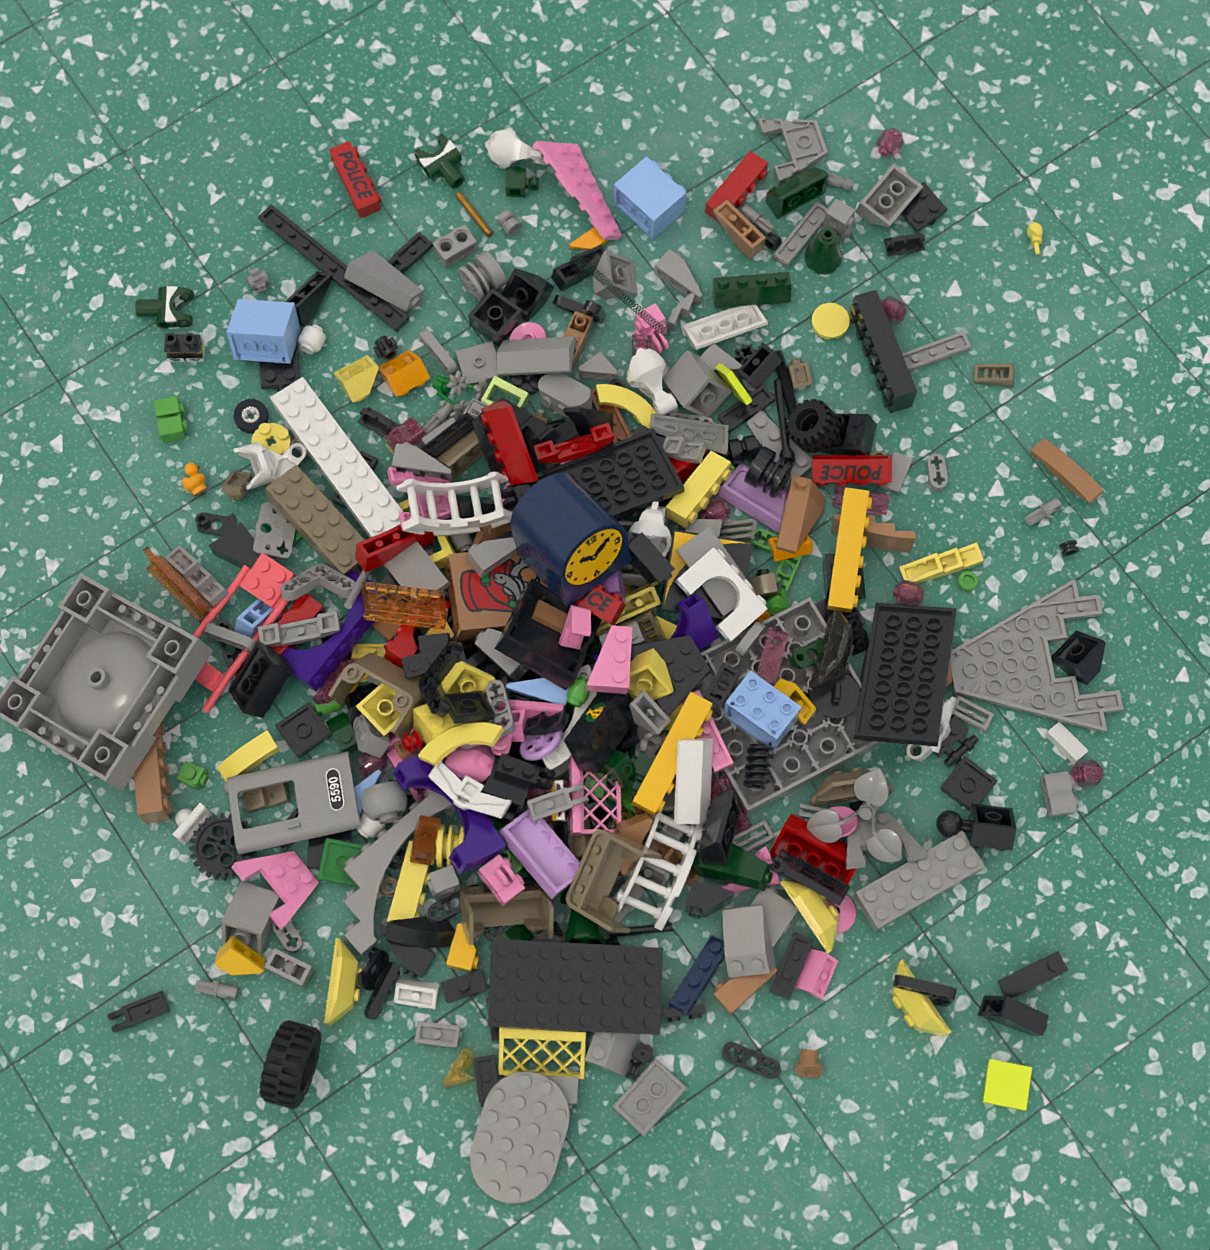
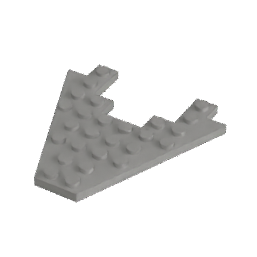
M1071 580L951 651L950 665L954 694L1106 733L1107 726L1104 714L1122 712L1124 710L1120 690L1079 695L1075 676L1055 678L1048 642L1067 639L1065 620L1101 616L1103 612L1099 595L1079 597L1076 580Z

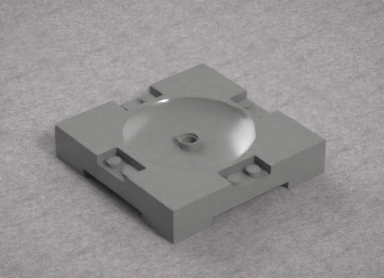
M80 573L58 606L62 610L19 676L17 678L12 676L1 692L0 718L118 790L123 791L157 739L153 734L175 701L180 703L213 650L197 637L170 622L164 621Z

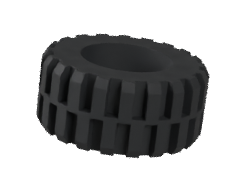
M291 1020L284 1021L279 1026L271 1041L261 1074L259 1094L265 1102L290 1109L301 1105L311 1085L319 1059L322 1038L321 1032L317 1028Z

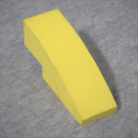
M267 730L231 754L217 768L225 782H227L228 777L252 771L262 765V761L278 753L280 750Z

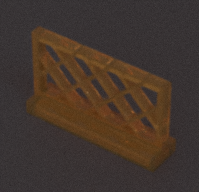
M145 547L143 552L151 563L146 570L201 624L213 607L161 555L158 557L148 547Z
M362 581L361 588L365 607L364 620L445 630L448 608H446L444 591ZM430 597L439 598V599L435 601V600H433V599L430 598ZM404 598V599L407 600L408 602L405 603V602H403V601L400 600V599ZM421 601H425L428 604L424 605Z

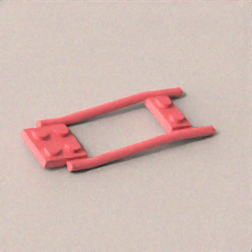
M261 553L252 568L246 565L242 567L226 590L229 594L212 608L192 635L200 639L207 624L213 622L239 586L274 609L262 626L273 624L289 602L282 598L280 587L285 582L294 578L296 574L266 554ZM258 631L252 637V639L256 642H260ZM243 650L225 674L208 662L204 664L195 680L213 692L202 710L207 713L210 712L232 677L251 652Z

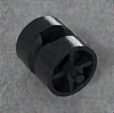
M754 434L745 436L742 440L738 438L728 440L727 455L724 454V456H728L733 465L744 463L745 459L748 462L754 461L759 453V448L763 446L757 443Z

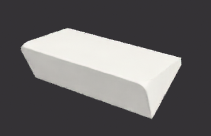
M1060 722L1044 735L1073 764L1089 751Z
M398 978L395 987L394 1003L436 1009L440 984Z

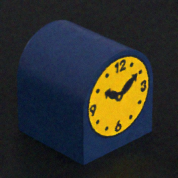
M568 473L552 474L537 482L522 496L512 513L510 526L518 556L566 607L632 561L625 528Z

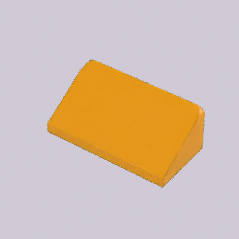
M809 535L806 536L796 554L776 549L778 537L768 539L775 562L813 552L812 541Z

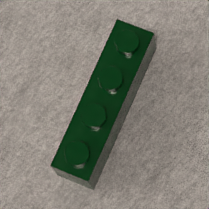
M789 272L713 278L715 308L791 302L792 284Z

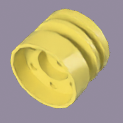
M440 825L435 838L437 868L444 867L445 859H447V866L453 865L449 856L453 849L463 842V825L460 828L459 835L455 834L454 825H450L448 834H446V825Z

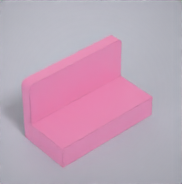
M810 949L795 989L806 991L814 997L823 1000L838 960L826 952Z

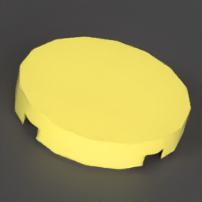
M825 303L815 309L811 321L812 328L819 337L825 340L838 339L846 334L850 324V317L843 306L836 303Z

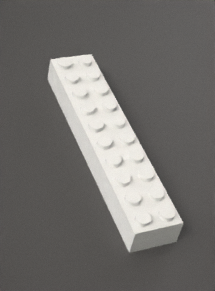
M303 377L270 397L276 411L299 442L305 446L306 452L369 538L401 525L399 515L403 511Z

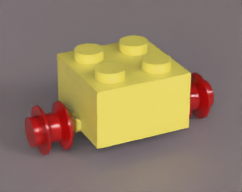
M424 704L413 709V728L415 730L412 731V736L408 734L403 735L402 746L405 751H409L412 754L414 748L422 750L423 742L428 744L441 733L468 723L454 724L449 713L444 717H439L431 713L428 705Z

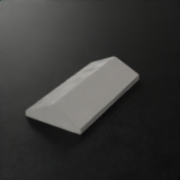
M576 337L503 340L497 351L498 376L571 372Z

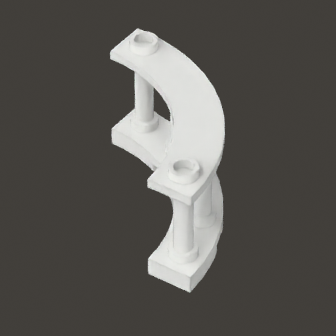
M491 472L484 477L455 483H427L415 479L405 480L404 483L396 486L397 490L408 494L411 512L410 520L402 523L403 530L422 535L425 534L424 531L433 532L434 536H448L480 532V527L491 525L492 528H496L510 523L513 512L503 508L499 484L508 481V477L499 472ZM492 487L496 510L482 515L478 490ZM470 492L474 517L462 519L459 516L456 494ZM416 494L426 495L430 519L419 516ZM448 495L451 520L438 519L434 496Z
M589 664L580 668L576 678H579V676L587 679L590 678L592 671ZM590 692L585 704H582L581 708L575 707L573 717L563 734L561 742L553 752L542 758L546 768L552 769L556 773L554 780L569 771V758L571 754L564 739L594 699L596 692Z
M656 811L654 816L651 815L653 826L649 834L647 833L644 846L649 848L652 839L677 849L683 854L681 863L674 865L663 859L641 857L635 863L624 889L618 891L615 901L618 902V912H620L623 904L626 903L653 915V918L656 919L654 928L662 931L673 910L671 906L675 898L679 897L697 852L695 850L696 843L701 840L702 827L705 822L695 825L691 824L690 826L687 824H675L673 818ZM658 822L687 833L686 836L689 837L688 842L684 844L655 831ZM643 861L673 873L675 878L671 887L667 886L666 888L639 876L638 873ZM636 883L663 895L665 900L662 906L656 908L629 896L628 894L633 884Z

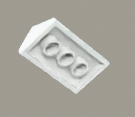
M757 305L733 307L683 325V329L691 347L697 350L768 325V322Z
M713 738L684 739L677 742L675 824H701L707 822V809L710 806Z

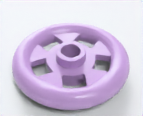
M563 730L546 735H526L525 742H521L520 745L521 756L528 761H536L546 757L561 742Z

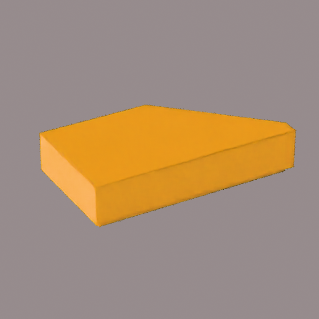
M593 227L570 243L569 248L571 250L583 249L587 251L599 245L603 246L608 240H604L596 228Z

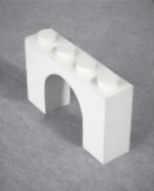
M713 547L675 582L687 596L691 595L704 582L713 578L726 580L733 586L737 595L736 606L715 627L730 642L768 608L765 606L767 604L760 595L756 596L754 594L752 585L746 579L743 581L738 574L740 572L733 564L729 565L725 561L726 556L720 549L716 550Z

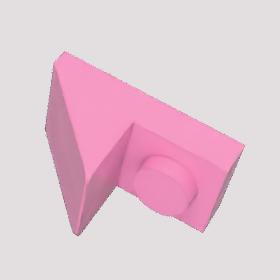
M571 605L559 644L580 650L584 636L591 635V610Z

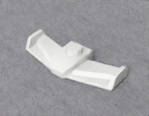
M442 761L437 767L434 766L428 775L453 800L454 805L463 810L471 809L503 818L511 805V800L481 793L484 785L468 776H465L463 781H461Z

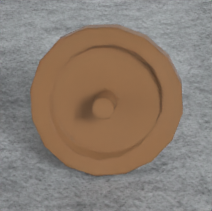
M802 1050L798 1064L794 1065V1072L805 1078L821 1076L823 1074V1066L818 1063V1052Z

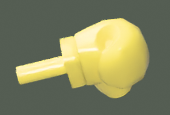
M1032 222L1028 225L1027 237L1030 238L1031 246H1034L1035 255H1040L1039 245L1042 244L1043 228L1041 224Z

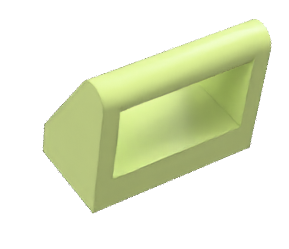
M494 376L480 402L488 406L491 405L493 401L489 400V398L498 389L519 400L518 407L525 408L530 400V395L526 391Z

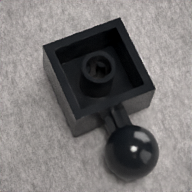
M971 803L968 820L962 819L957 812L951 810L942 812L936 820L937 830L945 837H952L963 831L969 834L970 846L976 848H995L999 851L1013 849L1016 834L1013 808Z

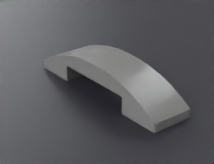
M337 611L318 614L317 618L283 625L274 623L258 627L259 640L268 647L304 643L340 631Z

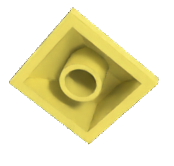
M366 355L334 372V375L351 402H359L365 399L366 395L370 394L379 367Z
M654 648L637 655L630 662L628 693L633 699L643 690L653 701L673 693L674 689L666 663Z
M462 661L453 666L441 682V685L446 694L482 691L485 694L487 684L496 678Z
M381 683L356 705V708L385 737L391 733L402 713L398 712L392 704L397 691Z

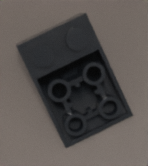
M836 414L840 422L838 427L840 430L839 434H836L837 439L831 442L832 445L825 447V450L821 453L830 455H870L877 427L869 414ZM815 422V423L812 424V428L815 427V425L817 424V422Z

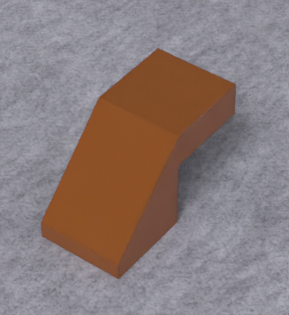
M420 815L414 831L410 862L431 865L436 851L435 838L441 825L440 818Z

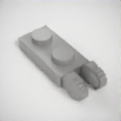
M579 784L570 788L565 787L528 800L527 804L533 821L574 808L573 806L589 801L588 796H582L571 801L569 796L570 793L582 791L584 785Z

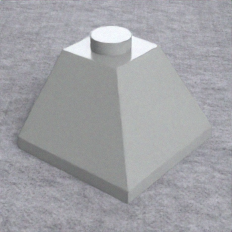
M609 251L603 252L596 268L600 271L596 274V278L605 275L607 278L603 282L606 279H610L612 284L617 285L620 291L614 295L602 285L600 279H595V275H593L594 293L607 299L617 298L619 295L622 296L623 292L625 294L623 297L637 295L633 260Z

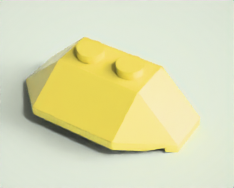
M784 879L780 882L827 954L830 953L835 946L839 924L837 909L833 904L829 905L824 896L796 880Z
M340 938L335 939L324 1018L326 1026H332L355 1007V1001L359 1002L360 989H357V974L362 972L363 968L360 967L359 962Z
M903 959L899 961L896 966L895 975L915 978ZM892 987V1002L897 1009H902L905 1014L903 1016L909 1027L913 1026L917 1031L943 1037L951 1033V1030L927 995Z

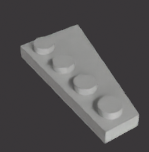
M760 410L746 423V426L751 434L755 435L758 444H762L763 447L766 446L777 452L774 462H777L782 450L780 428ZM789 438L790 448L795 452L796 459L790 479L792 475L802 477L812 468V459ZM790 479L788 480V482H787V484H786V486H785L786 489H787V487H788V484H789V482H790Z

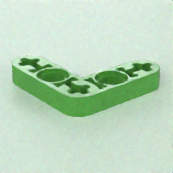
M756 528L752 546L772 554L769 542L765 546V541L767 537L774 538L778 537V535L761 528ZM758 534L761 535V539L756 542L755 537ZM803 556L794 557L793 562L790 559L780 562L775 573L777 586L781 578L784 579L782 588L788 592ZM783 566H790L793 572L789 575L784 574L781 570Z

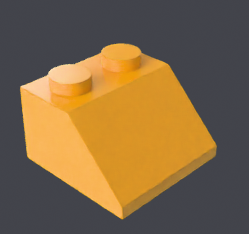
M410 349L378 366V372L396 397L408 394L410 389L420 387L430 379L421 358Z

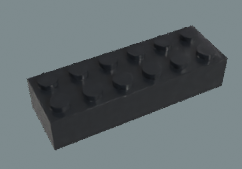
M873 290L854 296L851 312L849 313L850 322L855 324L856 337L863 344L862 351L864 356L869 359L871 374H875L876 387L878 391L881 390L884 407H888L890 413L912 407L917 389L877 291Z

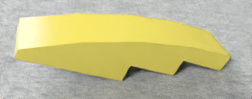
M976 542L960 549L954 548L941 554H932L900 567L905 584L908 586L984 563V559Z

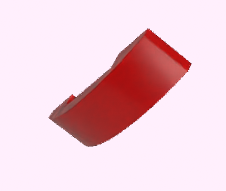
M605 423L590 428L591 434L556 445L553 444L552 440L534 445L538 462L558 463L587 456L603 448L615 439L610 424Z

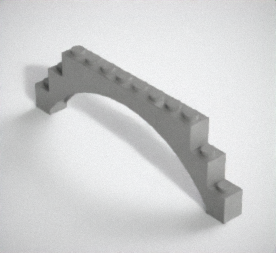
M486 778L485 781L482 783L484 787L488 778ZM529 787L525 800L545 795L550 790L546 791L537 787ZM429 790L424 795L425 799L421 803L416 801L409 807L408 810L410 812L404 817L400 815L398 820L392 822L394 824L393 827L389 830L386 828L376 836L378 840L373 844L367 843L361 849L362 853L357 858L352 856L345 862L344 872L359 889L357 891L355 889L351 890L345 896L347 900L344 901V904L360 922L358 924L353 922L345 929L347 933L344 936L361 956L377 943V939L374 937L375 904L380 885L394 856L414 834L420 815L436 817L454 808L445 797L437 792Z

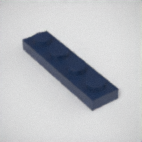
M711 935L669 1001L670 1007L689 1015L725 957L724 941Z

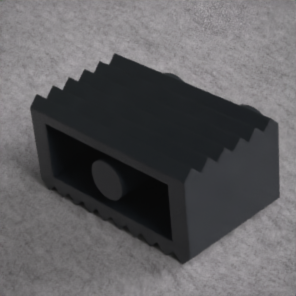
M761 343V346H758V349H756V352H753L751 358H748L743 367H740L738 373L745 382L754 389H757L778 367L782 360L775 351L766 344Z

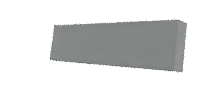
M816 202L775 251L772 258L788 268L822 227L828 208Z
M962 331L904 352L902 355L909 372L967 352L971 350L972 346L965 332Z

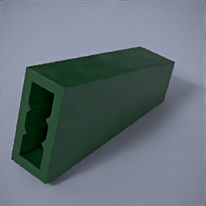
M732 843L726 866L702 863L697 852L691 866L696 875L765 891L767 884H770L772 880V872L767 862Z

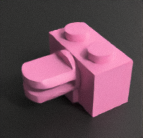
M655 303L643 309V311L646 310L648 312L640 317L635 313L634 334L638 341H642L644 346L651 343L655 351L660 354L663 352L662 349L664 351L669 349V344L663 336L666 333L665 317ZM651 317L649 319L650 322L646 323L645 319ZM654 321H658L660 325L665 327L662 334L651 327Z
M512 709L516 728L513 733L498 739L494 747H491L493 754L501 756V754L506 755L510 751L512 742H525L526 735L523 733L527 721L526 710ZM504 722L503 728L507 727V722Z
M497 855L481 867L477 873L500 904L504 906L523 892L525 889L523 885L525 883L518 874L515 875L510 869L512 866L507 858Z

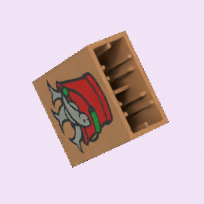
M468 552L448 555L445 575L450 583V586L447 588L449 602L451 603L450 608L456 643L477 641L476 637L478 634L486 631L488 628L502 632L523 589L529 581L534 579L542 583V580L518 556V553L482 578L466 560Z

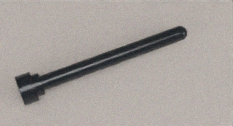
M777 378L774 380V389L782 444L779 459L784 456L786 458L785 465L789 460L795 462L796 459L795 452L790 448L789 436L786 432L787 427L785 425L787 421L782 383Z

